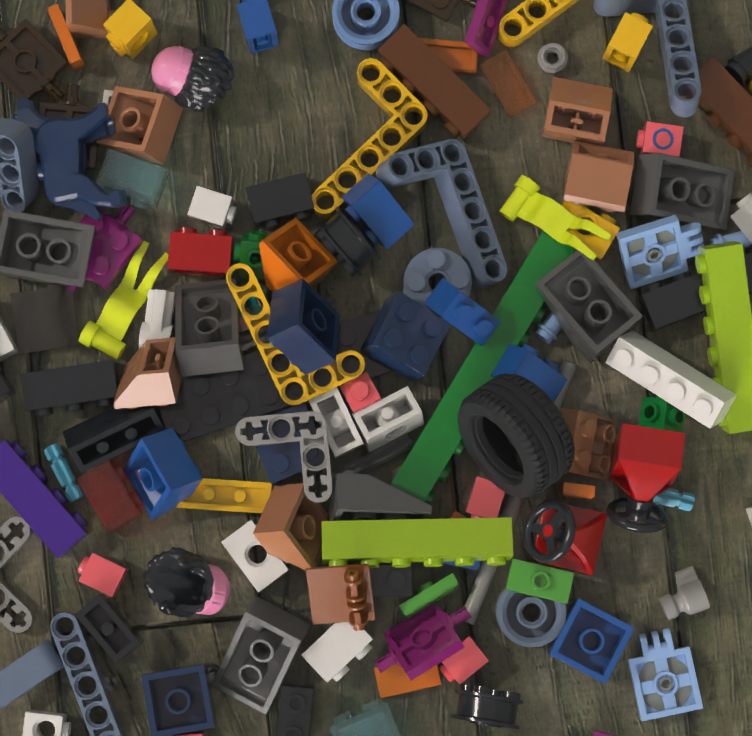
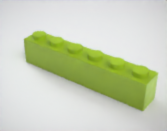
M730 241L698 247L699 255L695 256V264L698 274H702L703 286L699 287L701 303L703 305L706 304L707 317L703 318V325L706 335H710L711 347L707 348V356L710 366H714L715 378H712V380L737 395L724 420L718 426H722V429L728 434L751 431L752 314L743 243Z
M512 517L322 521L321 523L322 564H329V566L360 563L369 564L370 568H378L379 563H392V567L405 568L410 567L411 562H424L425 567L443 566V562L455 561L456 566H473L474 561H487V565L500 566L505 565L506 560H511L513 557Z

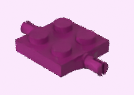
M129 204L124 206L116 217L105 214L100 210L103 215L101 222L86 214L79 222L96 226L86 280L97 283L105 290H107L143 243L142 239L131 232L126 226L128 220L136 212V209ZM63 285L72 293L77 288L76 286Z
M435 601L383 633L389 643L390 653L374 661L376 667L382 673L397 663L398 666L404 669L410 681L465 648L457 636L456 626L472 618L465 606L449 616L441 610Z

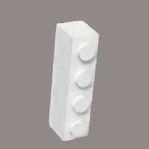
M633 330L618 337L606 361V364L710 429L724 420L737 396L732 391Z

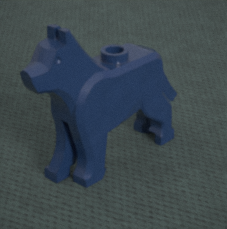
M25 98L17 99V110L9 119L24 122L31 129L34 147L40 154L41 162L36 164L37 174L40 181L44 180L45 193L53 204L86 214L99 222L103 218L99 209L119 208L128 205L125 190H114L107 194L95 181L86 176V144L111 137L117 133L115 119L112 115H109L108 104L105 102L99 103L90 113L78 118H48L38 112L35 102Z

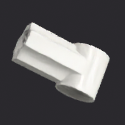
M149 289L145 322H142L140 328L139 349L146 340L172 338L174 336L172 320L175 292Z

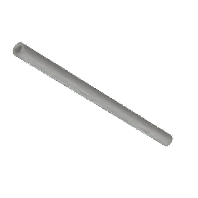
M567 361L562 362L558 372L568 380L554 402L557 408H561L577 368L576 365ZM509 495L501 517H512L513 528L524 498ZM482 561L465 607L472 616V618L465 622L472 625L476 621L497 566L487 565V561Z

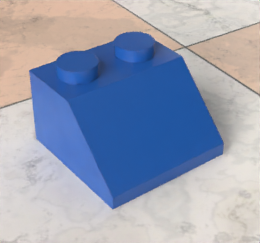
M173 428L141 438L123 468L152 520L159 518L191 496L202 481L198 466L192 462L183 440L177 436Z

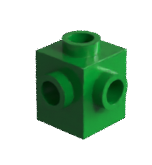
M249 231L248 234H242L241 243H235L234 261L248 265L253 270L257 279H264L259 243L268 236L263 231ZM239 269L238 277L250 278L249 273L245 269Z
M657 395L656 398L643 397L639 426L682 433L686 414Z

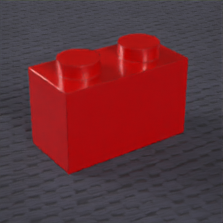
M180 227L178 232H170L167 269L172 273L226 277L227 271L233 263L234 239L232 236H227L228 232L223 230H209V234H197V229Z

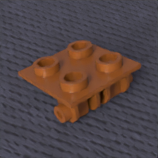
M369 564L306 568L313 624L349 622L355 631H362L366 628L365 625L368 623V620L376 619Z

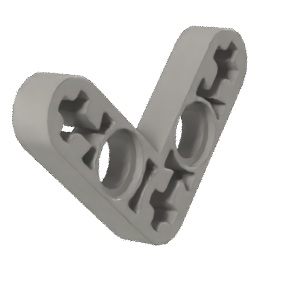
M315 411L264 415L246 417L238 422L235 434L237 439L246 446L300 442L305 495L315 503L325 502L330 498L333 490L327 423L322 414ZM310 417H315L316 422L322 423V428H317L316 434L311 435L308 429L299 430L301 436L294 437L296 427L293 418H300L299 424L309 423ZM268 420L267 432L270 439L263 440L264 433L254 434L251 441L248 440L246 435H241V430L246 429L247 423H252L254 428H263L261 422ZM285 420L290 424V432L286 437L279 438L273 434L272 426L276 421ZM313 448H319L324 452L325 459L319 466H312L307 462V453ZM326 468L327 475H320L321 484L327 485L328 489L322 492V497L316 498V494L309 491V487L315 485L314 475L307 477V470L317 472Z
M12 517L0 527V536L3 534L4 538H8L13 533L12 524L20 525L23 523L22 531L25 534L23 537L16 536L10 541L11 544L15 545L12 550L8 543L0 539V546L3 547L5 552L3 559L0 561V570L32 536V528L22 517ZM0 580V589L5 593V601L0 606V622L14 633L29 630L34 624L35 617L33 611ZM12 600L16 605L11 608L16 613H22L23 611L26 613L24 617L25 626L22 624L14 626L15 617L10 612H6L4 616L1 614V611L9 607Z

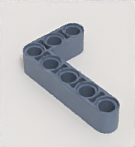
M593 0L594 11L606 17L621 16L625 12L630 15L632 13L655 12L671 110L679 117H690L695 114L701 96V83L687 0ZM668 16H674L676 19L669 18ZM673 42H677V43H680V44H682V45H675V44H672V43H673ZM676 69H683L687 72H679ZM680 96H688L691 99H683Z
M0 117V198L7 210L23 212L40 194L33 134L29 126L24 122Z
M448 139L400 151L391 155L377 167V179L387 188H395L434 177L461 256L469 267L472 284L479 289H487L505 278L507 275V264L467 151L460 141ZM445 153L450 157V161L446 158ZM418 159L423 162L425 168L420 165ZM392 166L397 169L398 175L394 173ZM455 181L459 184L460 189L455 185ZM465 210L469 212L471 219L466 215ZM475 239L479 241L481 248L476 244ZM485 267L490 271L491 277L487 274Z
M68 611L57 614L51 621V633L90 736H126L84 625L76 617L75 612ZM64 617L70 618L74 623V630L69 635L62 633L59 627L60 621ZM75 646L82 648L85 652V660L81 664L73 662L70 657L71 650ZM85 676H90L96 681L97 686L93 693L85 692L81 686L82 679ZM95 706H103L106 709L108 716L105 722H97L93 718L92 712Z
M49 640L41 643L0 671V710L64 667L61 658Z

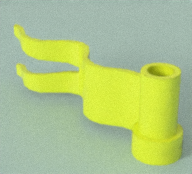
M524 175L519 177L514 184V191L499 210V213L509 221L514 222L519 217L524 221L532 223L557 242L575 248L593 261L597 255L575 235L569 233L568 230H586L605 240H609L612 236L595 223L576 217L558 202L539 194L540 186Z
M143 241L132 257L122 282L106 302L96 323L89 321L79 336L78 342L88 348L93 346L119 360L127 345L122 342V339L134 316L146 302L149 289L152 290L160 271L168 261L169 254L166 252L147 272L139 287L134 290L140 264L150 244Z

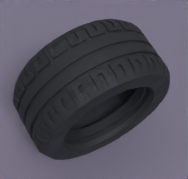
M499 374L462 400L458 412V426L464 445L478 468L499 489L517 498H532L569 472L575 453L573 437L569 426L555 403L535 383L520 375Z

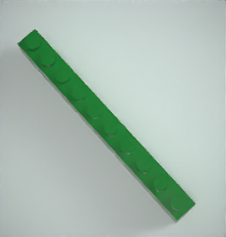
M544 231L541 233L493 313L501 321L483 346L477 342L475 343L392 481L391 486L430 505L436 495L431 489L437 480L443 483L452 468L447 465L452 454L459 456L465 446L458 426V412L462 400L494 378L491 374L510 343L521 348L527 343L531 334L526 332L532 322L538 324L547 309L542 306L544 299L536 289L535 283L572 255L575 248L557 242Z

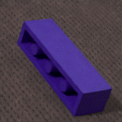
M4 439L0 442V493L57 558H62L90 534L85 528L88 522L77 510L72 513L65 505L68 499L57 487L52 490L45 482L48 478L47 475L37 464L31 466L24 457L28 454L17 441L11 443Z

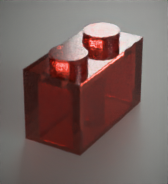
M110 460L76 479L107 533H113L143 515L140 508L144 506L136 490L134 489L130 492L124 481L128 479V476L120 463L114 465Z

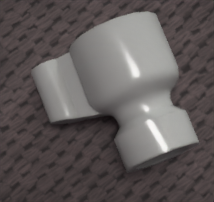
M693 566L675 572L677 593L675 595L666 594L659 597V602L667 621L677 618L681 612L693 615L710 608L705 590Z

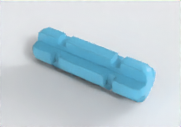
M57 443L48 446L44 453L48 461L52 462L51 467L61 487L65 488L64 493L68 501L75 502L84 496V492L80 484L76 483L77 478L67 458L63 457L64 452L61 446Z
M670 488L655 497L653 503L673 508L678 506V509L691 511L694 506L695 495L684 491L679 493V490Z

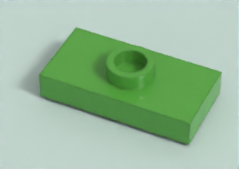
M512 558L505 590L568 604L574 573Z
M453 573L435 584L429 581L415 590L417 592L416 596L402 603L399 607L406 618H409L458 589L460 585Z

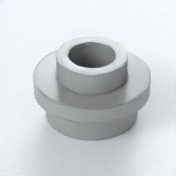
M557 43L544 45L537 55L539 67L544 72L550 74L562 71L568 61L565 48ZM553 54L558 58V61L551 64L547 61V56Z

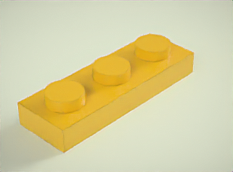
M202 478L194 493L180 502L177 508L262 514L272 492V484Z

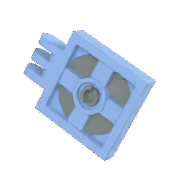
M672 215L616 233L626 282L630 290L689 271L686 259L699 255L698 247L704 246L702 243L703 235L700 233L701 224L693 222L680 226L676 215Z
M669 628L663 629L665 642L661 643L658 632H650L652 645H648L645 633L638 634L642 656L629 658L627 661L640 720L647 721L703 709L690 646L674 649Z

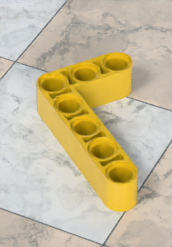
M525 0L501 19L498 38L503 45L516 47L579 0ZM540 7L545 15L541 18L532 17L529 9ZM507 25H516L520 29V34L510 36L505 32L504 28Z
M365 59L359 64L357 69L358 84L384 110L390 119L312 194L314 211L320 218H331L337 213L335 209L337 206L342 209L346 205L341 197L351 188H343L339 184L342 176L352 175L356 179V184L368 173L376 177L377 167L391 155L403 151L426 127L428 114L424 105L377 59ZM368 69H374L379 73V77L375 81H367L362 75ZM393 90L398 92L401 98L396 103H389L384 99L385 93ZM410 112H417L421 115L422 120L420 123L412 125L405 120V117ZM388 133H395L399 136L400 142L395 146H389L384 143L383 138ZM366 154H373L378 158V163L373 167H366L362 164L361 159ZM330 196L334 200V205L327 210L321 209L317 205L319 198Z
M238 263L229 268L226 274L227 284L284 402L289 405L301 404L362 374L365 368V361L363 356L354 350H347L337 354L336 362L322 367L329 370L332 376L330 383L326 386H319L314 382L313 376L317 370L305 375L297 366L291 363L285 371L275 370L272 366V358L276 354L283 353L277 347L272 346L271 343L262 342L258 336L260 328L269 325L270 305L253 270L248 265ZM245 269L249 273V282L245 286L239 287L232 282V274L235 270ZM251 297H258L263 303V309L257 315H251L245 309V303ZM348 355H354L359 359V368L353 373H347L342 368V360ZM298 382L302 385L303 394L299 399L294 400L287 397L285 388L289 383Z

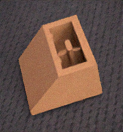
M553 77L541 137L570 143L577 140L603 146L611 112L613 88Z
M574 140L566 171L563 200L577 206L591 205L600 207L607 212H625L634 166V152Z
M175 337L152 339L144 342L123 368L114 400L115 409H135L152 405L166 406L177 402L182 376L176 355Z
M558 408L569 426L575 447L573 463L566 474L607 481L611 467L617 420L581 410Z

